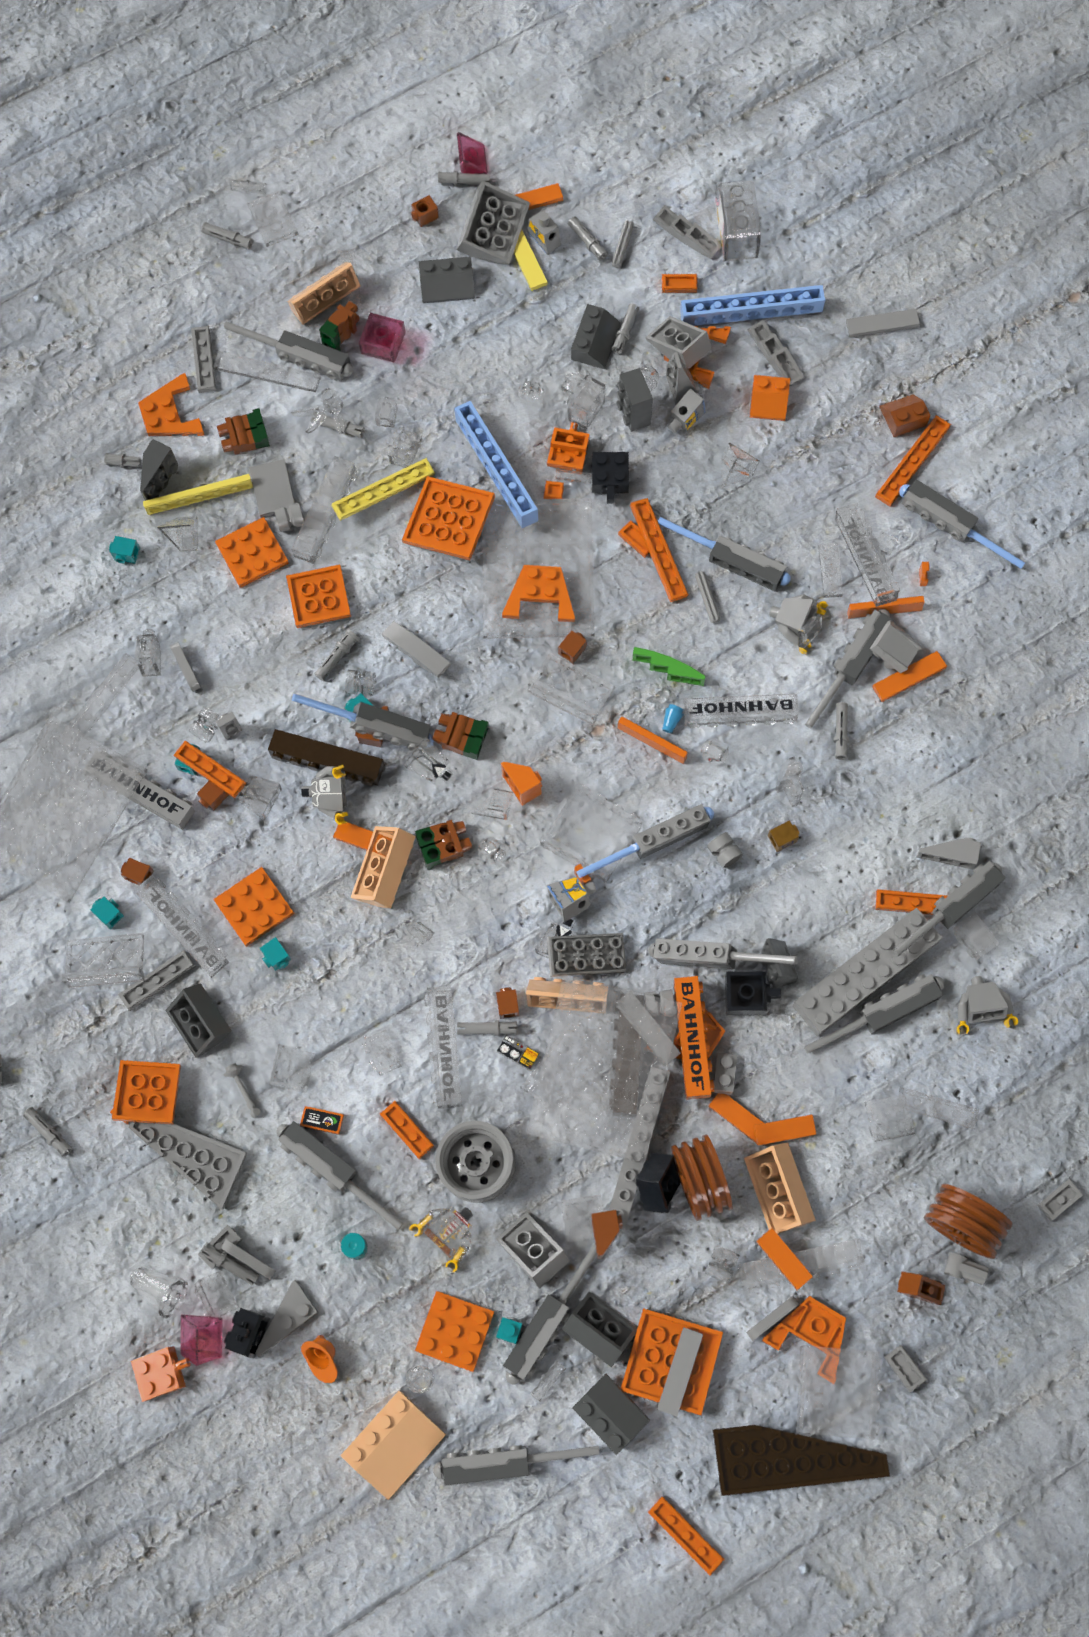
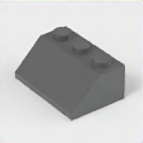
M471 256L418 261L423 303L475 299Z
M587 304L571 347V360L605 369L616 339V332L619 330L621 322L604 308Z
M201 983L183 989L165 1010L195 1058L200 1057L221 1043L232 1031Z
M588 1292L570 1315L562 1330L612 1368L636 1334L637 1327L591 1292Z
M607 1373L572 1407L615 1455L650 1421Z

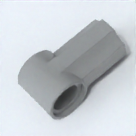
M949 1254L944 1270L945 1274L984 1285L989 1268L968 1261V1258L959 1254Z

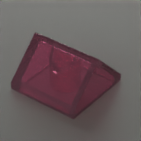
M458 132L457 143L461 173L488 174L484 144Z
M181 1315L180 1354L185 1358H189L190 1362L196 1366L221 1358L223 1318Z

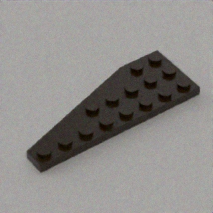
M758 1425L713 1429L721 1496L890 1476L887 1454Z

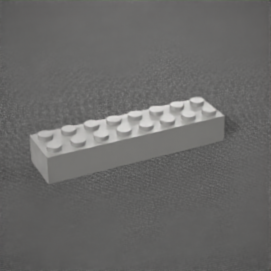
M915 908L797 999L793 1004V1008L818 1037L936 946L942 937L933 927L899 957L893 954L894 949L928 922L918 908Z

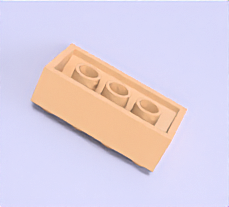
M345 262L299 294L293 296L287 302L294 315L304 325L359 288L360 283L352 264Z
M375 826L351 898L377 907L391 909L416 836L400 828ZM378 834L392 838V842L381 838L376 843V851L383 855L372 852Z
M788 1142L773 1145L744 1158L769 1230L773 1228L779 1234L816 1221Z

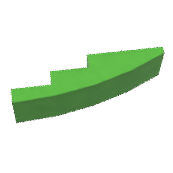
M634 647L632 661L650 663V671L668 673V681L704 686L705 675L689 665L655 651Z

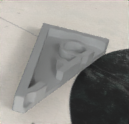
M296 1280L292 1281L255 1352L258 1357H261L318 1313Z

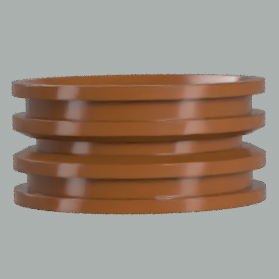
M707 1134L702 1135V1140L700 1141L697 1137L693 1138L692 1147L685 1141L681 1143L680 1148L676 1145L671 1146L681 1185L695 1220L700 1221L702 1219L701 1215H705L706 1218L711 1217L712 1208L718 1214L723 1213V1208L725 1207L728 1211L732 1210L733 1204L728 1184L709 1136Z
M942 1184L939 1188L941 1193H937L934 1198L938 1204L930 1205L929 1211L931 1213H926L924 1220L932 1228L956 1244L983 1257L994 1259L997 1255L996 1250H999L1002 1246L999 1239H1005L1008 1235L1006 1230H1010L1013 1226L1011 1220L977 1196L955 1186Z

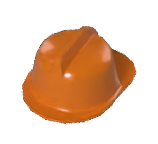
M319 1335L313 1341L304 1342L301 1346V1352L314 1376L324 1383L334 1382L338 1373L333 1361L335 1357L334 1345L326 1340L323 1335Z

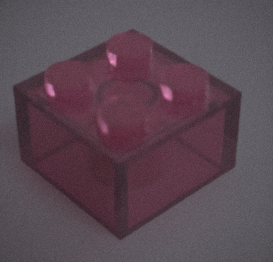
M370 313L359 341L361 354L395 363L406 333L404 321Z

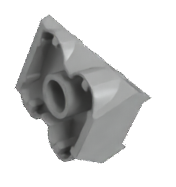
M891 620L887 621L870 647L876 657H881L884 660V666L887 669H896L899 673L908 670V666L913 658L922 649L917 641Z

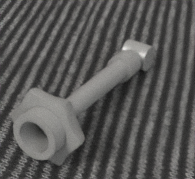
M231 1064L225 1068L226 1073H224V1076L235 1079L248 1109L251 1110V1117L256 1118L260 1115V1109L255 1107L254 1101L238 1076L242 1065Z

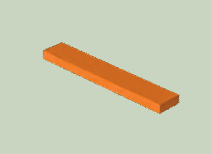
M936 415L876 493L875 498L890 507L900 495L899 490L901 486L909 483L949 430L951 424Z
M648 498L631 502V510L670 602L688 597V592Z

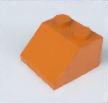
M754 375L749 418L785 421L790 378Z
M509 762L501 763L502 776L522 806L542 794V778L537 771L534 772L531 767Z

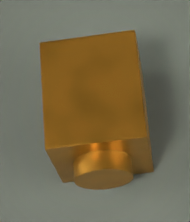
M789 820L769 830L768 838L776 852H779L796 843L800 833L796 825H792Z

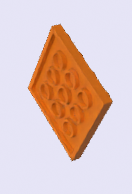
M427 476L403 535L402 542L471 560L495 499V494Z
M643 1308L621 1389L625 1393L659 1403L683 1327L703 1334L680 1410L701 1416L723 1332Z

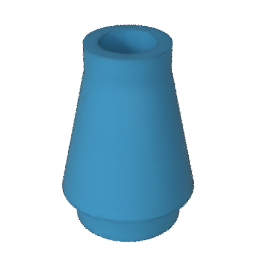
M669 704L665 711L663 731L670 734L673 733V730L684 715L682 714V708Z

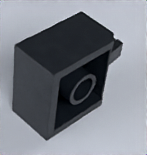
M592 452V493L607 494V504H614V494L629 492V452Z
M740 971L726 972L725 974L726 1015H766L767 1003H771V999L781 998L780 988H770V985L766 984V972Z
M651 1152L648 1159L644 1162L640 1174L636 1177V1186H638L640 1192V1200L645 1211L669 1213L671 1200L681 1184L674 1155Z
M240 1308L233 1316L232 1323L234 1325L232 1331H228L224 1339L225 1349L249 1358H255V1352L261 1343L270 1318Z

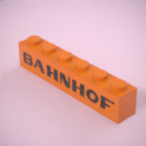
M698 976L674 978L686 1100L710 1098L711 1092H714V1081L709 1078V1072H712L711 1060H707V1052H710L709 1040H705V1033L708 1032L707 1021H703L702 1013H705V1002L701 1001L700 994L703 993L702 981L699 982Z

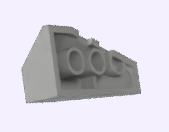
M675 352L671 356V360L668 361L669 364L666 365V377L675 405H677L689 389L698 393L699 387L697 382H694L691 373L678 352Z

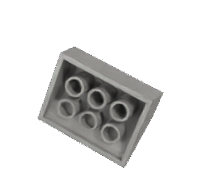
M482 181L476 190L456 250L474 258L509 265L530 202Z

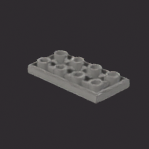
M623 933L547 937L550 977L626 972Z

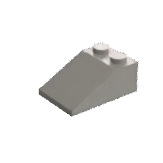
M669 316L646 337V340L669 360H671L673 353L678 352L688 369L712 349L707 331L672 316Z
M527 1212L496 1238L499 1244L539 1289L570 1262L564 1250Z

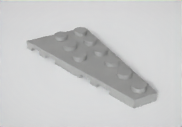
M130 1123L128 1127L221 1210L224 1209L247 1156L246 1152L176 1124Z

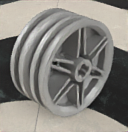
M467 1121L458 1124L444 1135L438 1145L436 1152L438 1176L452 1194L464 1201L482 1203L493 1200L508 1188L514 1177L516 1160L513 1148L506 1136L497 1127L489 1123ZM467 1140L472 1142V1145L469 1147L464 1146ZM486 1142L492 1144L490 1149H485L484 1144ZM456 1156L460 1158L458 1164L452 1162ZM474 1159H478L479 1161L482 1160V1162L479 1163L481 1165L480 1167L476 1168L475 1165L472 1166V1164L474 1163ZM496 1160L500 1162L498 1168L492 1166V1163ZM463 1175L468 1177L465 1183H462L460 1180ZM482 1177L488 1178L486 1185L481 1184L480 1180Z

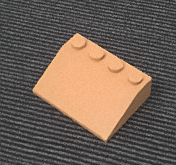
M534 977V980L529 979L526 990L528 1007L606 1014L608 986H604V983L594 982L593 985H588L583 981L566 983L563 979H554L553 981H546L542 977Z
M398 1391L340 1456L389 1500L446 1434L402 1391Z

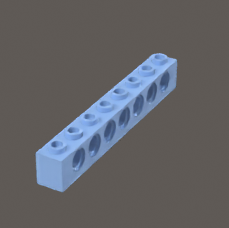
M823 285L681 300V321L693 326L818 313L823 312L825 296Z
M471 401L455 407V420L521 528L537 522L538 509Z

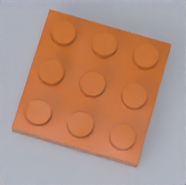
M264 517L215 541L240 588L289 564Z
M340 564L286 575L296 628L351 617Z
M262 867L213 899L246 947L294 914Z
M120 1060L112 1120L173 1125L181 1065Z
M436 1291L415 1351L474 1372L494 1311Z

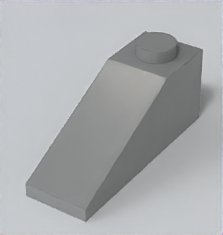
M973 838L957 839L920 848L916 857L974 870L978 863L981 842H976Z

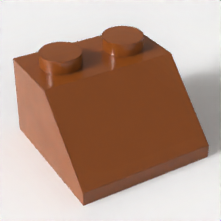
M914 394L880 405V410L893 437L927 426L931 416L924 401Z
M616 1210L591 1214L598 1259L603 1258L619 1235V1229L623 1227L621 1214L617 1215Z

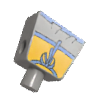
M542 210L529 219L527 232L547 255L561 246L559 228L548 213Z
M689 389L671 412L673 420L668 425V428L673 433H676L680 428L687 431L706 413L704 399L692 389Z
M577 877L547 885L549 898L564 922L589 908L590 901L588 895L597 892L592 881L582 885Z

